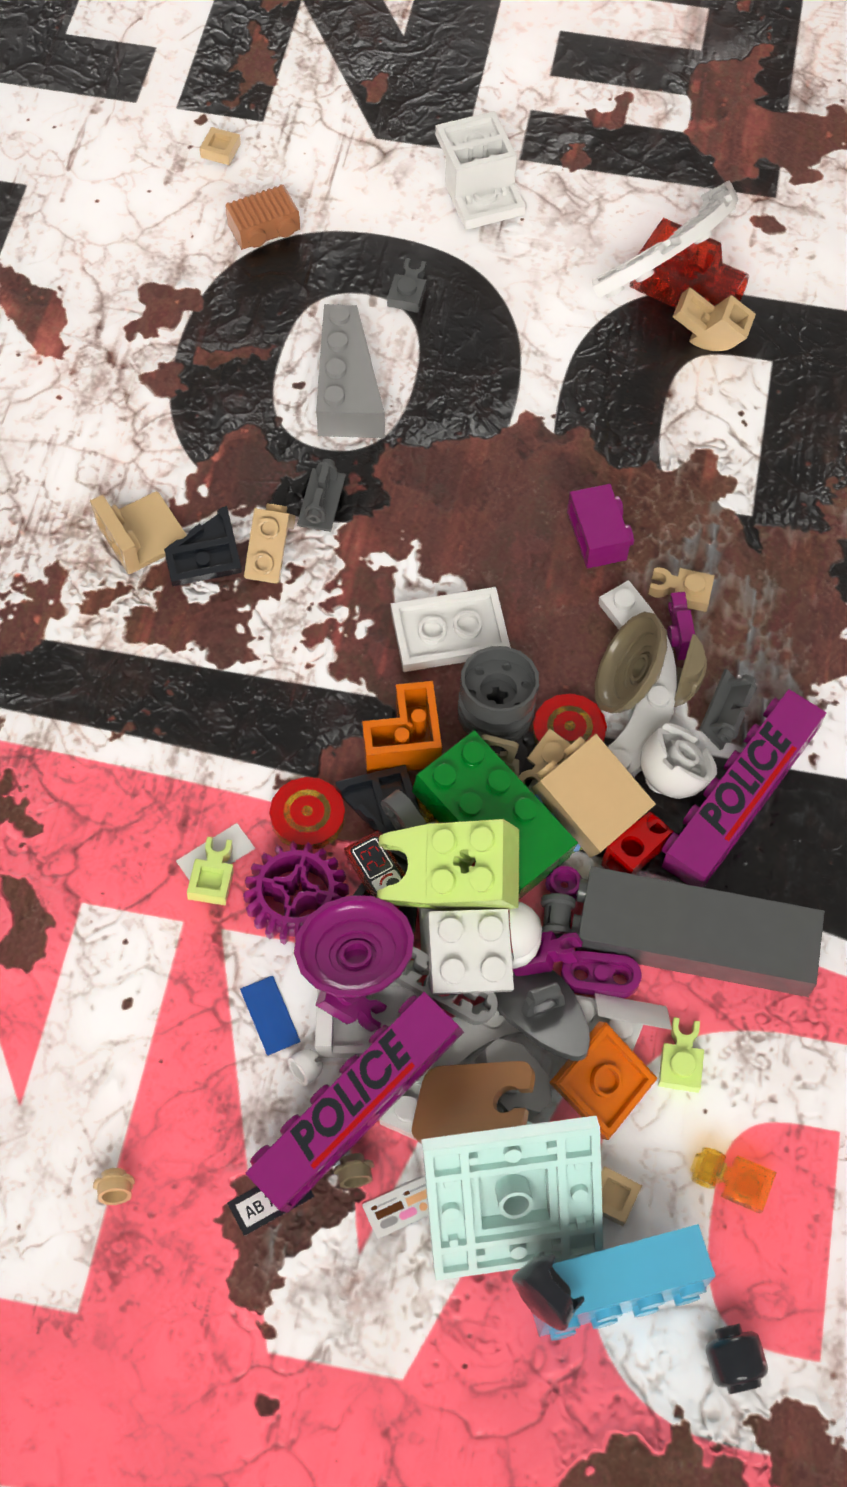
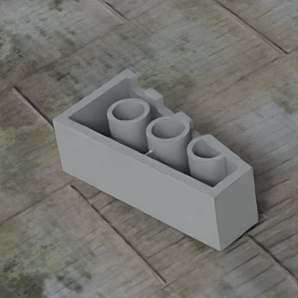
M324 304L316 406L318 436L385 438V412L357 305Z

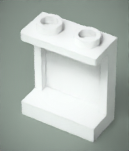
M406 970V975L414 970ZM393 982L383 991L365 997L369 1000L377 999L387 1005L385 1011L379 1014L371 1011V1015L375 1020L382 1023L381 1026L386 1024L389 1027L400 1016L398 1010L402 1004L411 996L416 995L419 997V995ZM316 1006L315 1049L318 1053L317 1058H350L355 1054L360 1057L371 1046L369 1039L377 1030L368 1031L359 1024L358 1020L347 1025Z

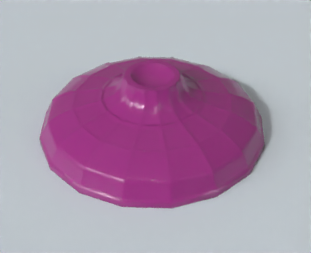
M346 896L325 903L307 917L297 932L294 956L300 974L314 988L338 998H362L383 991L402 975L412 958L414 934L407 917L392 903L373 896Z

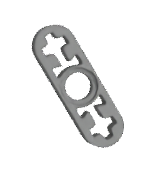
M413 947V967L423 973L426 966H429V955ZM410 971L407 975L402 974L394 981L419 996L425 992L442 1009L472 1025H482L488 1022L497 1011L498 1001L494 992L467 993L463 995L471 1000H475L478 996L485 999L483 1006L488 1011L482 1010L478 1015L471 1012L473 1005L463 998L459 1005L453 1003L459 994H450L448 996L431 995L430 972L425 978L423 986L417 983L422 975L414 971Z

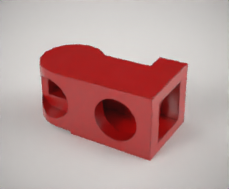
M649 812L639 821L637 820L606 848L600 865L608 870L637 875L653 857L662 851L664 844L674 831L654 813Z

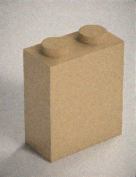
M597 734L587 741L580 736L564 750L568 755L564 761L558 765L552 760L536 774L540 781L531 788L563 827L576 839L579 846L590 858L601 853L656 805Z

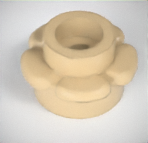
M109 1168L101 1173V1178L99 1177L94 1180L93 1189L97 1190L99 1202L106 1205H118L130 1200L135 1179L130 1174H126L124 1169Z

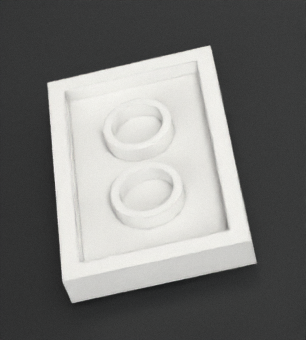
M496 587L390 603L403 672L463 663L476 651L490 646L510 647Z

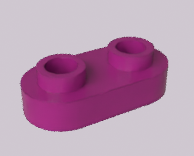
M576 951L579 962L572 964L563 963L561 977L575 993L595 995L597 993L626 998L637 991L642 977L638 963L624 955ZM582 970L586 972L588 977L584 980L577 979L574 976V972ZM617 974L623 975L627 982L625 984H618L614 981L613 976Z

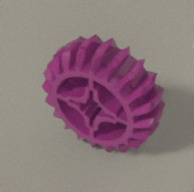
M292 841L290 851L286 852L277 844L275 847L276 856L272 857L264 852L261 856L264 865L253 863L251 870L254 876H248L245 879L246 888L249 889L243 893L244 902L249 904L246 907L247 915L255 917L253 922L256 929L259 930L266 927L265 934L269 940L280 933V943L283 945L288 942L290 936L295 937L296 942L297 932L310 915L299 917L300 914L306 910L316 911L325 903L349 894V886L343 883L346 880L345 871L343 869L337 870L338 860L335 857L326 860L327 852L324 848L313 854V848L309 842L304 846L303 850H298L297 844ZM293 871L288 876L279 877L280 875L286 872ZM310 872L318 876L326 884L328 891L319 890L318 885L310 883L308 873ZM301 883L302 891L297 893V896L293 899V903H291L290 895H295L296 890H299ZM265 895L274 897V901L284 905V916L268 906L265 901Z

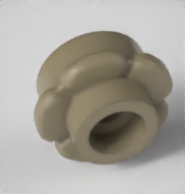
M349 1154L340 1159V1164L334 1168L333 1173L339 1178L340 1187L357 1188L367 1185L373 1180L371 1168L374 1167V1163L371 1160H365L363 1154Z

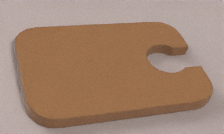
M524 1061L445 1065L432 1068L426 1073L421 1084L411 1132L413 1137L422 1144V1139L527 1125L529 1111L526 1108H514L509 1112L502 1113L498 1112L497 1103L502 1094L509 1090L533 1093L535 1084L533 1068Z

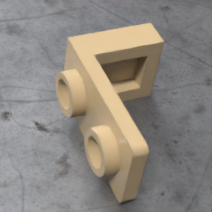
M267 503L266 510L254 508L244 572L246 579L279 583L288 528L294 529L296 515L287 513L286 506Z

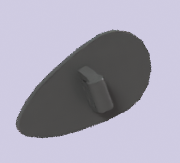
M555 971L516 976L513 972L514 990L511 992H494L498 1001L497 1011L534 1043L557 1056L572 1061H580L588 1056L590 1035L585 1015L572 989Z

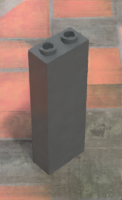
M592 866L588 880L580 878L576 901L582 902L583 908L581 915L574 914L571 932H577L583 943L582 947L575 948V952L589 951L624 955L634 959L639 965L809 997L817 985L824 910Z

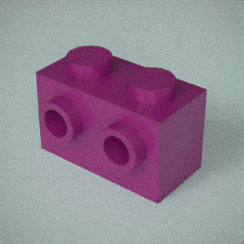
M611 484L571 491L567 513L586 568L626 561L629 548L634 544V537L631 526L624 523L622 518L623 504L619 496L615 497Z

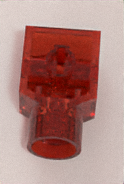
M662 218L638 255L658 242L669 239L674 234V231L682 225ZM708 238L699 244H691L683 251L653 269L655 273L651 277L641 282H636L635 279L630 281L629 287L675 308L681 294L688 288H692L713 306H716L730 295L741 301L749 281V274L723 263L722 243Z

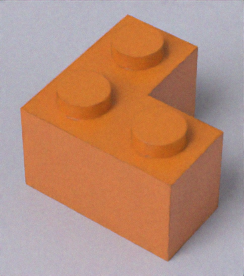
M433 681L396 684L397 718L362 721L367 774L405 764L407 771L425 769L442 755Z

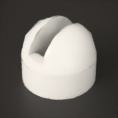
M311 1049L298 1051L287 1060L291 1072L304 1086L317 1079L322 1073L323 1068L321 1060L314 1061L318 1057V1053Z

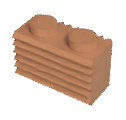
M282 184L279 187L274 186L273 189L269 188L267 191L263 190L261 193L257 192L255 195L251 194L249 197L245 196L244 199L239 198L238 201L233 200L232 203L227 202L225 205L228 227L238 245H240L241 250L249 247H260L266 241L280 236L289 237L295 231L300 230L299 210Z

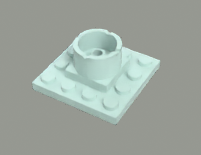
M596 1115L537 1124L527 1121V1125L422 1139L433 1267L436 1281L521 1269L542 1251L545 1252V1256L554 1254L556 1258L554 1263L604 1250L600 1125Z

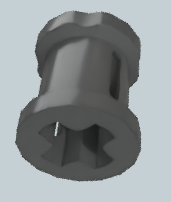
M559 893L542 896L541 906L544 907L542 932L553 931L557 938L564 934L572 933L570 928L571 910L576 907L575 898Z

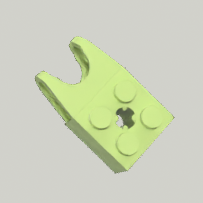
M506 820L425 824L391 831L379 836L378 846L386 850L400 851L406 854L408 869L405 876L398 883L379 889L377 891V898L390 902L393 905L441 911L519 908V829Z

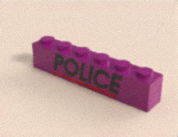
M790 689L787 690L781 700L775 697L763 714L766 717L763 724L759 726L755 723L747 733L743 741L747 745L740 753L735 750L727 760L723 768L727 772L720 780L715 777L710 782L703 794L707 799L701 807L694 804L683 820V824L686 827L680 835L673 832L664 844L662 852L666 855L662 868L687 885L704 888L819 731L827 712Z
M423 992L419 997L413 995L408 998L398 1010L400 1016L389 1027L385 1024L369 1039L371 1046L360 1057L357 1054L350 1057L339 1070L342 1075L331 1086L325 1084L311 1097L310 1103L312 1105L301 1117L298 1114L291 1117L280 1129L282 1136L271 1147L268 1144L263 1146L251 1158L250 1163L252 1166L245 1174L278 1210L288 1213L464 1033L460 1026L428 994Z

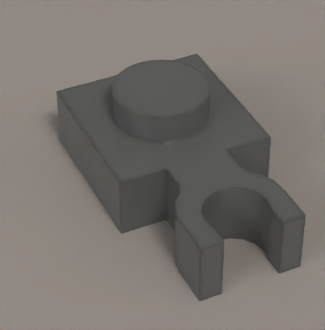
M405 259L404 275H394L387 297V307L419 313L426 291V280L423 279L426 273L425 261H422L420 268L415 270L410 268V259Z

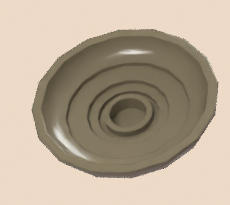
M644 611L633 616L618 630L609 643L599 664L595 681V700L600 710L613 714L632 709L647 695L659 679L667 651V631L656 614Z

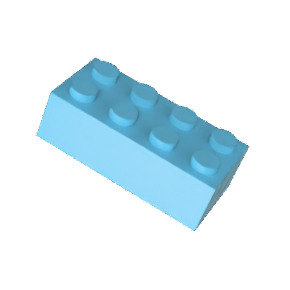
M699 1224L554 1263L552 1267L570 1287L571 1297L575 1299L584 1296L585 1300L573 1315L565 1331L549 1326L534 1314L533 1317L539 1337L550 1334L551 1341L575 1335L576 1329L584 1324L591 1323L593 1329H599L617 1323V1318L624 1313L633 1311L634 1317L638 1318L659 1311L658 1306L663 1305L667 1301L674 1300L675 1306H682L699 1300V1295L707 1292L706 1287L716 1277Z

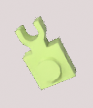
M207 837L205 844L207 860L195 859L187 889V899L226 905L234 873L233 864L225 863L231 857L233 849L232 840H226L225 849L216 852L212 850L213 837Z
M674 1017L671 1026V1037L675 1045L664 1043L662 1047L658 1086L699 1093L705 1049L692 1047L699 1034L700 1021H694L692 1033L685 1035L680 1032L678 1027L680 1018Z

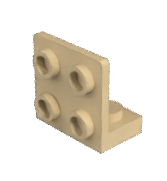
M153 492L120 509L116 505L110 506L103 494L90 500L97 526L128 575L166 557L164 549L177 539H183L187 536L159 492Z

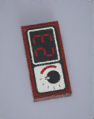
M378 831L344 848V854L370 896L376 898L379 889L396 884L405 876L392 852L378 846L380 836Z

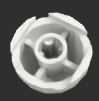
M665 723L662 727L656 729L642 747L640 755L642 772L649 788L656 793L676 799L696 795L717 775V767L712 754L707 748L701 752L694 744L698 738L682 726Z

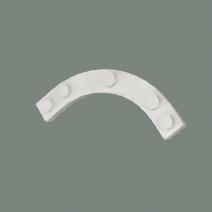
M730 180L702 194L703 205L698 211L697 217L690 219L674 231V234L669 239L658 242L632 259L593 279L592 287L597 297L600 298L606 295L607 298H611L625 289L623 285L634 279L636 282H641L651 277L655 273L653 270L655 267L683 251L691 244H699L712 236L711 230L736 209L738 196Z
M629 580L599 597V606L618 629L635 615L644 611L654 613ZM668 636L667 651L659 679L647 695L636 704L631 719L622 733L608 746L633 778L642 770L640 764L642 747L656 729L662 727L665 723H670L675 705L674 698L677 689L676 665Z
M575 994L589 1026V1033L598 1022H606L632 1051L634 1050L643 1027L642 1024L599 1017L595 999ZM482 1002L473 1006L471 1012L478 1015L482 1010L487 1012L488 1009L483 1006ZM498 1011L488 1022L482 1025H472L457 1016L453 1017L452 1019L460 1026L464 1033L380 1118V1125L416 1140L411 1132L421 1084L426 1073L437 1066L464 1064L465 1060L483 1047L485 1049L497 1038L508 1040L522 1033L503 1016H499Z

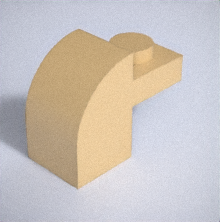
M688 288L681 294L673 318L693 332L689 341L693 345L709 351H725L747 339L756 314L732 295L716 306H713L692 288Z

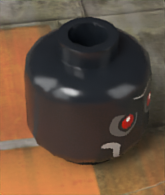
M741 1324L716 1329L717 1338L709 1341L705 1347L714 1383L718 1387L727 1388L728 1394L740 1393L761 1387L760 1379L768 1374V1365L759 1335L753 1331L743 1332Z

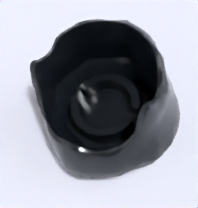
M542 1251L512 1276V1282L532 1314L549 1326L565 1331L585 1298L584 1296L575 1299L571 1297L570 1287L552 1267L556 1259L554 1254L545 1256V1252Z

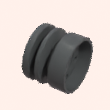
M490 646L478 650L466 660L461 671L458 700V720L466 733L470 734L475 730L480 737L482 735H491L510 741H517L529 731L534 718L535 702L539 690V672L533 661L521 651L507 646Z

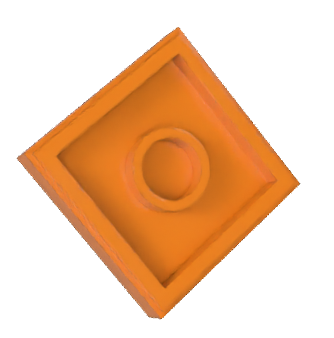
M598 1022L589 1033L590 1045L588 1056L580 1061L568 1059L549 1083L581 1117L596 1115L600 1125V1137L609 1140L658 1078L606 1022Z

